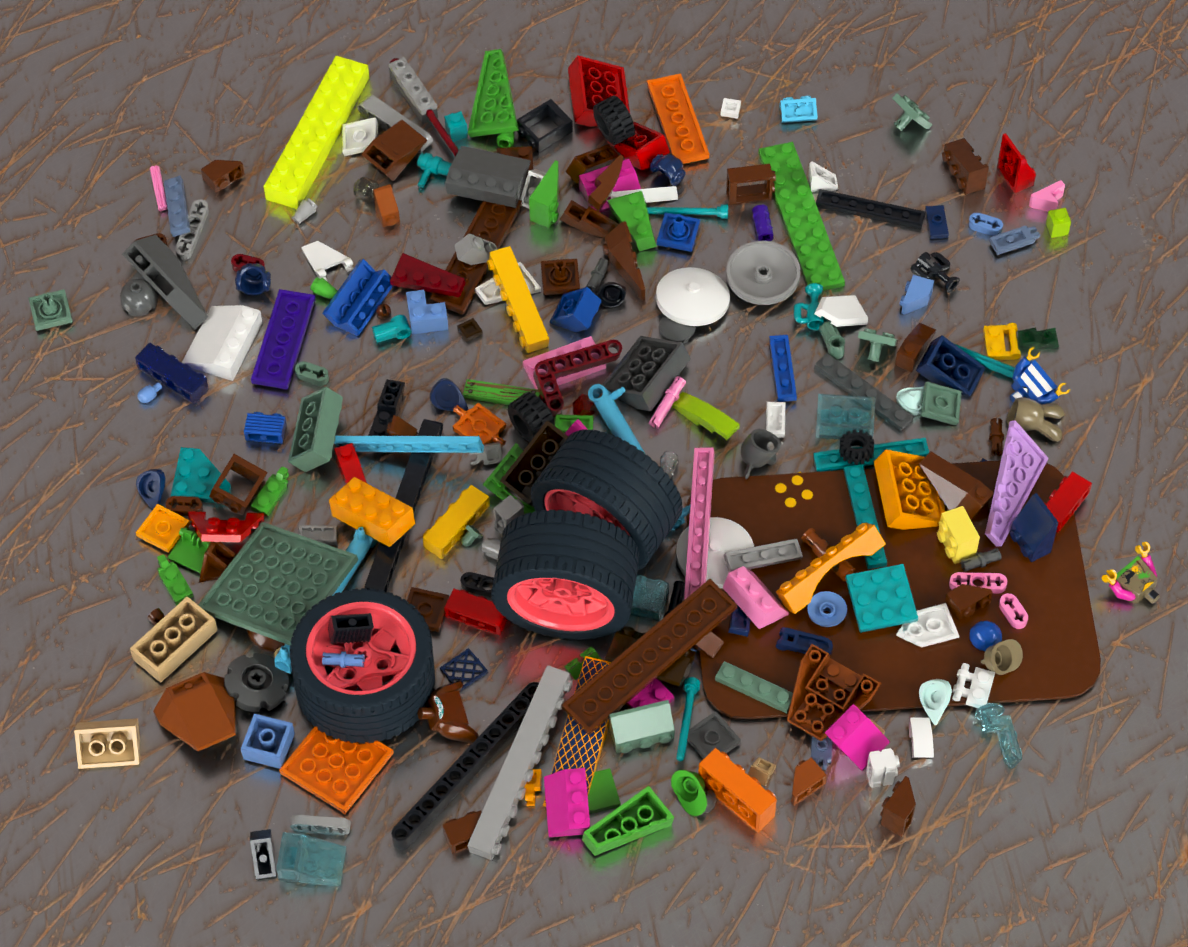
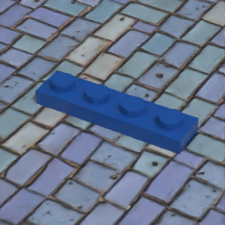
M788 335L769 336L778 402L797 401Z

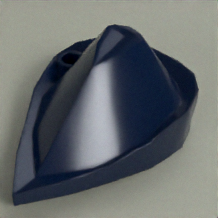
M442 378L433 386L429 398L435 407L453 411L459 405L463 410H469L459 387L452 380Z
M161 469L145 471L136 480L139 494L152 510L157 504L160 505L165 488V475Z

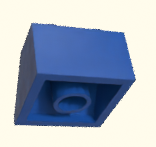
M588 287L565 293L550 323L573 332L587 330L592 325V320L598 312V307L602 300Z

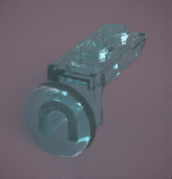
M989 703L979 707L975 711V718L981 720L983 732H997L1004 761L1009 768H1014L1022 760V751L1019 748L1017 733L1014 730L1011 716L1002 715L1005 709L999 703Z

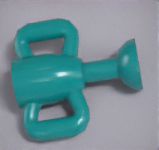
M812 283L805 287L806 294L811 297L810 305L805 303L795 304L794 319L801 324L807 323V327L811 330H819V326L828 321L825 317L821 316L820 318L814 314L819 305L818 296L823 292V286ZM801 308L807 310L806 318L801 317Z

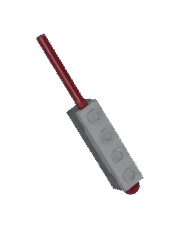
M404 57L400 59L393 58L389 63L391 80L423 125L431 121L456 157L459 149L437 119V104Z

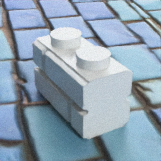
M891 748L883 749L882 752L879 750L870 752L866 774L871 788L881 787V784L883 786L892 785L895 776H898L899 758L898 755H894Z

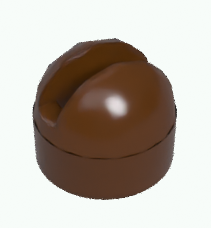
M379 305L376 310L377 317L381 320L389 319L391 317L389 305Z
M157 608L147 616V619L153 625H156L165 616L160 608Z

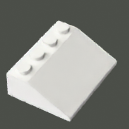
M244 305L211 306L207 314L208 317L203 321L181 365L233 381L263 324L261 311Z

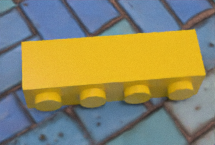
M470 485L467 490L464 489L457 501L449 505L446 513L437 518L435 525L425 531L423 534L424 548L440 559H443L468 531L466 526L474 525L490 507L489 496L473 485Z

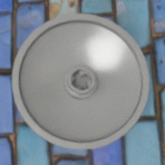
M771 241L750 242L738 248L731 255L727 264V281L732 291L747 302L758 305L775 304L787 299L796 290L800 281V265L796 256L781 244Z

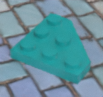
M181 447L171 497H198L204 503H216L209 495L221 473L200 449ZM225 478L220 488L231 493V484Z

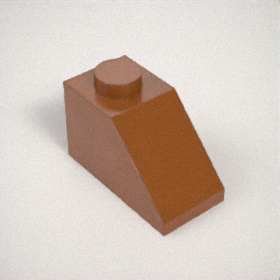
M391 185L373 189L375 209L382 226H392L399 223V210Z
M812 757L806 761L802 760L795 767L791 800L793 806L826 784V773Z

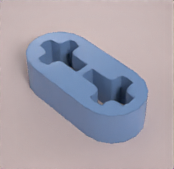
M973 213L969 217L968 225L974 231L990 236H995L1002 232L1003 223L998 218L982 213Z

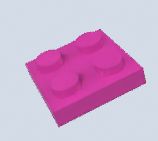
M654 679L626 705L632 709L669 700L670 704L675 700V696L658 679Z

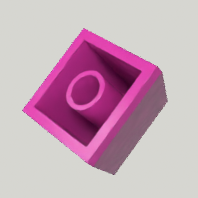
M854 704L825 732L829 739L861 771L867 766L870 752L878 750L881 752L890 743L883 733Z

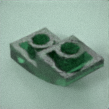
M1035 327L1018 331L1020 347L1023 349H1030L1031 347H1035L1034 349L1059 347L1056 328L1037 331Z

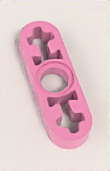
M957 572L952 574L949 582V587L953 590L960 586L957 585L956 580H960L961 585H967V580H970L969 585L975 586L973 581L979 579L984 583L980 587L991 589L995 594L1004 592L1007 586V578L1000 573ZM995 581H999L1001 585L997 586Z

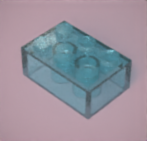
M818 394L815 438L840 440L847 431L852 433L855 429L856 432L863 430V433H865L866 431L868 436L872 435L873 437L875 397Z

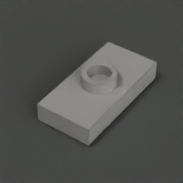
M299 525L298 534L327 545H337L338 526Z

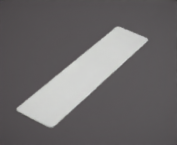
M676 186L615 191L610 195L611 199L642 191L646 203L678 200Z

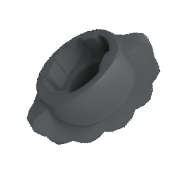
M711 789L705 792L707 797L706 813L715 808L717 801L716 795Z

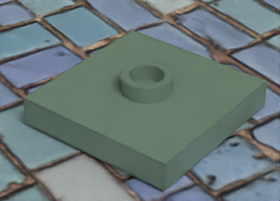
M926 381L923 388L921 416L957 426L959 423L962 391Z

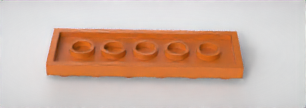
M681 73L647 80V87L670 153L680 159L683 164L709 159L710 154Z

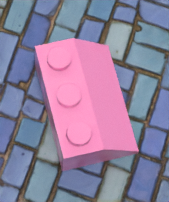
M742 566L728 573L723 589L758 629L789 615L786 608L753 571Z

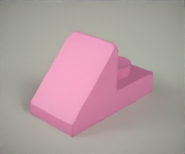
M1060 180L1031 194L1029 206L1033 209L1047 212L1057 209V200L1063 196L1065 184Z

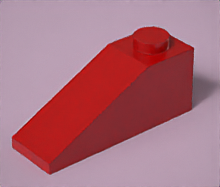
M353 443L334 448L336 462L345 485L354 477L367 483Z

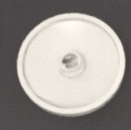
M687 267L673 270L666 274L657 286L656 302L659 309L666 317L679 324L688 326L711 324L723 317L729 307L730 292L726 283L719 276L705 269Z
M710 517L706 581L711 579L719 588H723L729 573L723 556L725 552L754 547L748 532L734 521ZM689 526L680 535L676 547L677 563L685 576Z

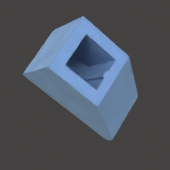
M913 275L911 282L907 281L905 286V292L907 293L905 296L902 295L899 306H902L901 314L906 315L928 306L933 292L934 280Z

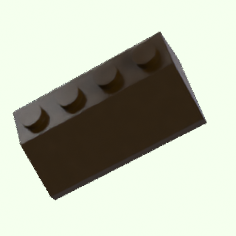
M547 420L500 482L527 504L533 506L531 500L533 484L569 436Z
M624 626L615 633L605 656V661H614L645 633L635 631L630 626ZM689 649L656 679L680 686L691 672L696 652Z

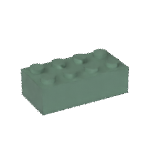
M324 387L301 398L288 462L304 472L323 465L332 458V449L339 424L338 420L342 409L343 397L328 387Z

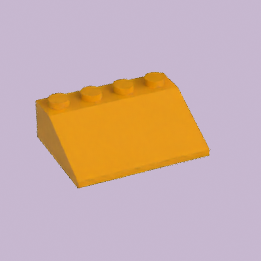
M886 449L874 461L887 527L907 530L939 526L941 513L946 511L943 500L939 499L938 492L929 483L918 466L925 458L924 456Z

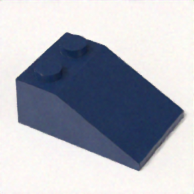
M941 335L930 343L916 371L933 383L962 391V395L970 397L986 367Z
M1037 493L1032 495L1012 522L1010 530L1012 540L1018 543L1022 554L1028 557L1031 562L1051 553L1058 526V521Z

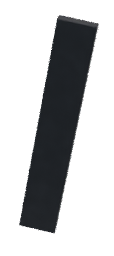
M822 189L819 190L816 205L819 208L922 229L926 213L921 210Z

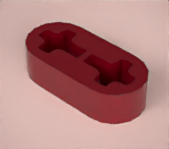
M236 254L231 259L232 268L236 272L248 263H258L265 268L264 261L260 258Z

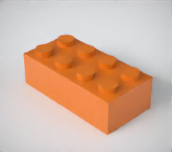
M715 748L699 763L698 774L703 778L705 788L707 790L711 789L715 793L716 798L756 832L759 833L775 817L777 799L774 793L770 790H765L755 777H750L746 774L743 767L739 764H734L725 752H720Z

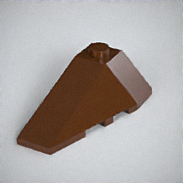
M623 221L605 236V244L602 245L603 253L608 255L610 263L641 301H644V282L640 268H637L636 253L632 250L631 234L626 221Z
M932 451L918 464L929 483L938 492L939 499H942L947 506L946 510L949 511L963 506L971 521L989 503L994 495L981 481Z

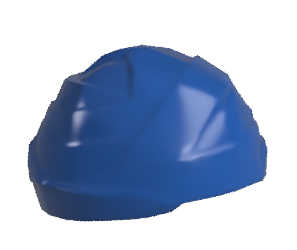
M980 621L970 629L969 638L975 648L986 651L989 646L1002 641V633L994 622Z

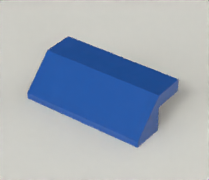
M364 259L359 260L322 314L334 326L356 336L360 335L376 312L377 307L393 286L390 283L391 276L384 269L375 271Z

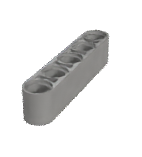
M370 94L357 106L358 111L365 118L376 117L378 127L384 131L400 120L405 121L427 139V142L417 152L418 154L422 153L433 143V139L428 132L374 95Z

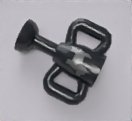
M924 252L910 268L911 272L916 276L927 279L932 277L939 278L945 283V290L948 293L952 292L960 282V278L949 277L943 272L950 268V262L937 252L932 254Z

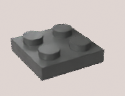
M716 711L690 728L687 739L703 759L715 748L720 752L728 753L741 743V739Z

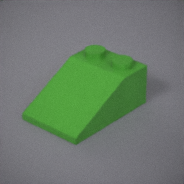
M556 160L529 198L530 221L550 228L552 223H555L559 217V162Z

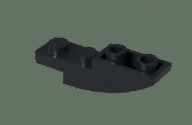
M386 379L377 404V413L368 436H389L387 433L388 423L392 422L393 415L398 416L405 382Z

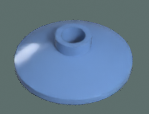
M823 591L812 597L807 611L814 623L823 627H833L845 619L847 605L840 595L830 591Z

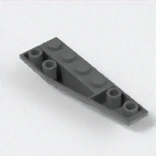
M157 235L134 241L122 253L149 284L195 330L208 317L179 258Z

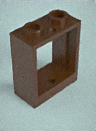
M762 164L728 168L726 193L729 205L772 200V192H775L774 181H776L775 171L771 170V165ZM764 181V184L737 187L739 183Z
M233 454L212 488L209 497L214 502L223 504L232 512L243 516L268 472ZM230 470L255 483L245 501L220 488Z

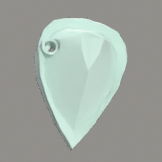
M924 387L901 389L896 396L897 404L913 416L921 414Z
M942 679L929 680L923 683L919 689L920 701L934 725L940 720L952 693L950 683Z

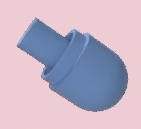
M157 382L153 386L148 385L138 392V400L141 403H149L156 398V392L162 389L160 383Z

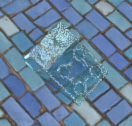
M283 832L276 868L278 880L340 886L347 848L305 834Z

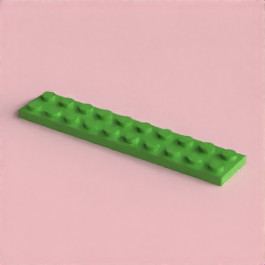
M788 142L760 148L758 154L762 164H770L771 170L775 171L776 181H774L775 192H773L795 256L799 262L806 286L817 283L823 286V291L844 287L845 280L794 143Z

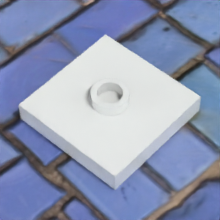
M376 117L342 124V152L344 156L363 153L368 145L378 137V120Z

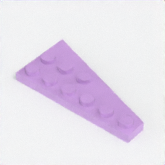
M1010 421L985 531V535L996 547L1003 545L1011 530L1012 522L1020 513L1049 459L1016 421Z

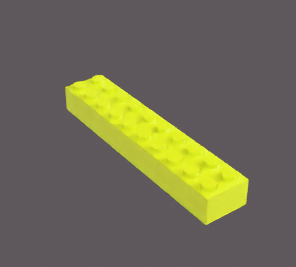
M335 56L264 185L266 200L297 209L301 201L305 199L342 131V124H345L370 79L367 64Z

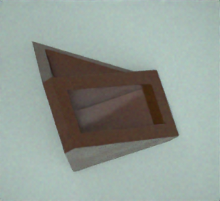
M211 542L204 553L199 583L217 580L235 558L236 554L222 542Z

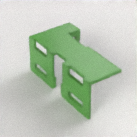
M592 646L580 654L584 659L585 656L601 659ZM575 658L564 666L575 680L580 675L583 662L580 663Z

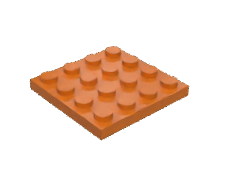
M314 726L279 769V772L335 809L346 814L394 753L393 749L378 740L374 741V743L365 742V744H360L359 742L350 743V741L344 742L339 738L334 739L333 736L326 735L325 732L319 731L318 727Z

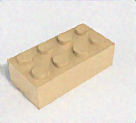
M187 596L130 648L132 658L161 683L218 631L216 621Z

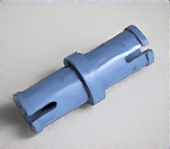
M324 652L322 657L323 666L334 665L341 668H346V666L364 667L363 662H365L364 654Z

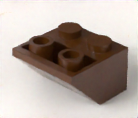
M907 776L901 782L897 781L892 790L894 793L891 797L887 796L882 803L883 809L880 813V816H882L881 825L900 837L904 835L912 823L916 806L910 780Z

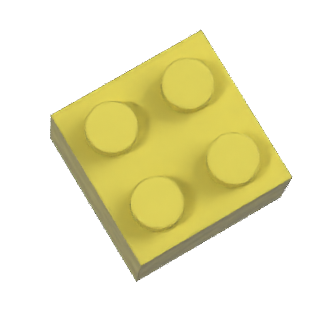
M960 506L941 513L937 537L946 547L945 551L948 558H951L953 563L957 564L961 560L975 556L980 536L964 507Z

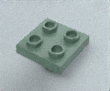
M898 93L892 98L904 110L902 116L894 122L898 129L903 131L912 119L927 130L932 126L928 121L930 117L924 111H921L912 99L910 100L906 95L902 97Z
M65 289L29 297L36 331L73 322Z
M864 328V331L859 330L858 338L868 340L871 343L868 360L879 362L881 349L885 344L897 347L898 339L894 338V334L883 332L881 336L876 334V330Z

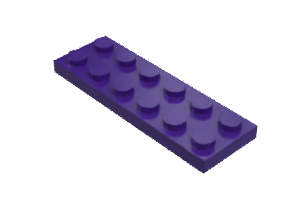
M279 289L251 377L252 384L288 390L315 303V295Z

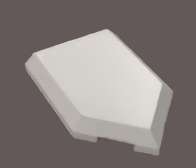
M855 295L822 297L814 313L820 318L821 316L827 318L836 327L867 325L868 317Z
M946 603L917 610L918 621L903 624L896 636L920 647L959 638Z

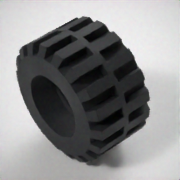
M613 95L594 105V118L598 128L612 145H616L635 134L632 117L624 103L617 96Z
M526 392L507 406L509 418L513 426L528 442L534 438L547 420L555 425L550 410L534 393Z

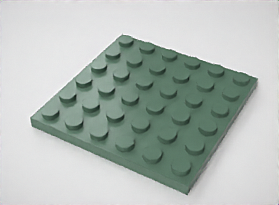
M261 522L198 605L212 617L291 645L293 632L296 630L297 624L300 623V619L305 616L309 609H312V606L335 593L357 563L358 557L350 552Z

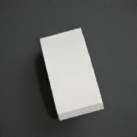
M909 718L912 758H933L934 749L930 718Z

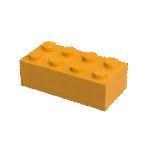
M356 477L352 478L329 499L333 517L357 530L359 527H363L366 535L388 547H391L415 525L413 508Z

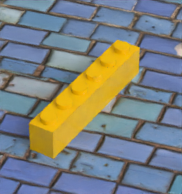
M508 246L489 252L488 268L494 272V282L501 289V299L506 301L507 313L514 320L513 327L515 332H519V341L522 348L525 347L527 353L547 348L549 336L511 247Z

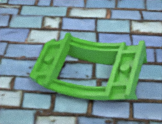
M517 443L514 444L483 483V486L501 500L506 499L509 495L518 499L505 490L506 486L500 482L523 452ZM521 501L524 505L525 514L535 511L534 507Z

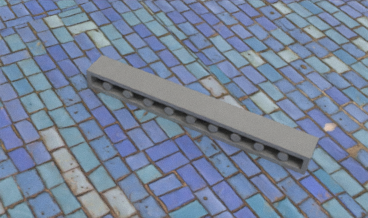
M547 665L467 846L470 853L489 860H493L494 856L499 854L502 837H506L509 831V821L517 813L518 807L516 805L525 795L526 789L524 786L527 781L530 782L532 779L534 764H538L540 761L541 748L543 745L546 746L549 740L548 732L556 724V714L558 710H562L566 692L569 693L573 681H571L570 673Z

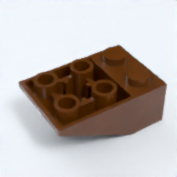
M400 120L375 138L361 155L394 181L427 142V139L405 121Z

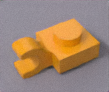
M532 769L534 771L530 782L527 781L524 786L526 789L525 801H527V806H535V791H541V769Z

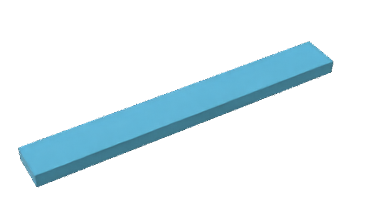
M335 436L334 442L336 447L353 443L356 452H484V445L480 436Z

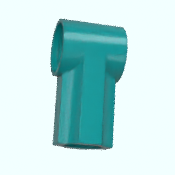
M405 315L394 316L390 322L372 327L377 343L395 337L397 339H405L412 333Z

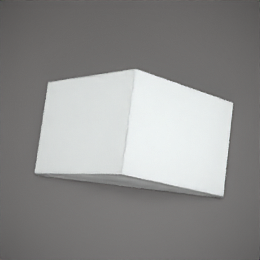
M813 161L809 163L808 181L812 193L819 192L820 189L827 191L838 190L836 174Z

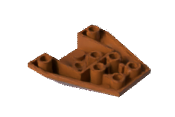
M811 644L801 660L787 722L822 742L828 737L825 732L853 704L859 710L868 704L881 683L864 673L862 676L831 659L828 652Z
M203 672L166 688L153 710L162 727L197 751L206 749L236 735L235 698L228 695L224 686V678Z

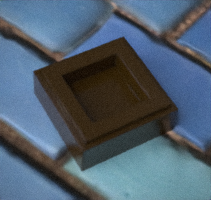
M474 318L457 325L458 331L466 342L483 335L482 329Z

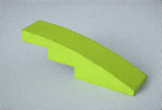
M685 392L680 393L679 399L672 405L675 410L696 426L701 424L711 433L715 431L726 440L740 428V424L725 413Z

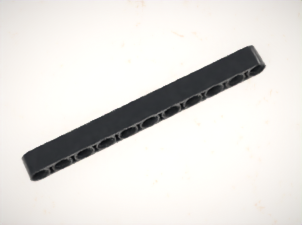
M424 419L417 436H441L443 423ZM411 452L395 499L411 506L413 513H415L435 453ZM408 531L391 547L381 542L379 543L364 588H367V590H370V588L377 591L383 590L387 593Z
M529 683L394 826L391 834L395 848L399 850L407 849L519 729L533 698L531 694L535 693L539 683ZM519 707L526 708L524 710H518ZM512 721L511 724H505L504 722ZM499 735L498 738H492L491 736ZM480 749L486 750L485 752H478ZM467 763H472V764H473V765L470 766V767L464 766V765L467 764ZM454 777L460 778L458 781L451 780ZM439 792H446L445 795H438ZM426 806H432V807H433V808L430 809V810L424 809ZM412 821H419L418 824H411ZM399 835L406 836L404 839L397 838Z

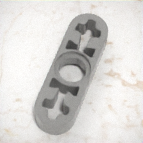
M294 815L291 819L290 828L297 832L346 835L350 833L351 821L340 817Z

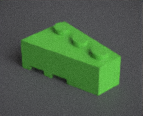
M642 191L607 200L611 212L619 223L626 221L632 242L639 251L657 247Z

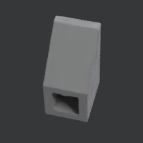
M470 233L454 245L458 260L470 265L487 262L489 260V252L497 250L493 242Z

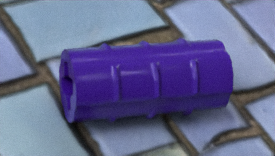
M763 204L757 205L752 209L758 241H772L774 235L768 207Z

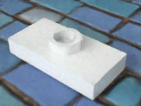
M767 402L766 430L778 438H785L786 402Z

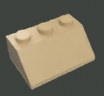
M138 718L77 723L74 733L78 769L140 764Z

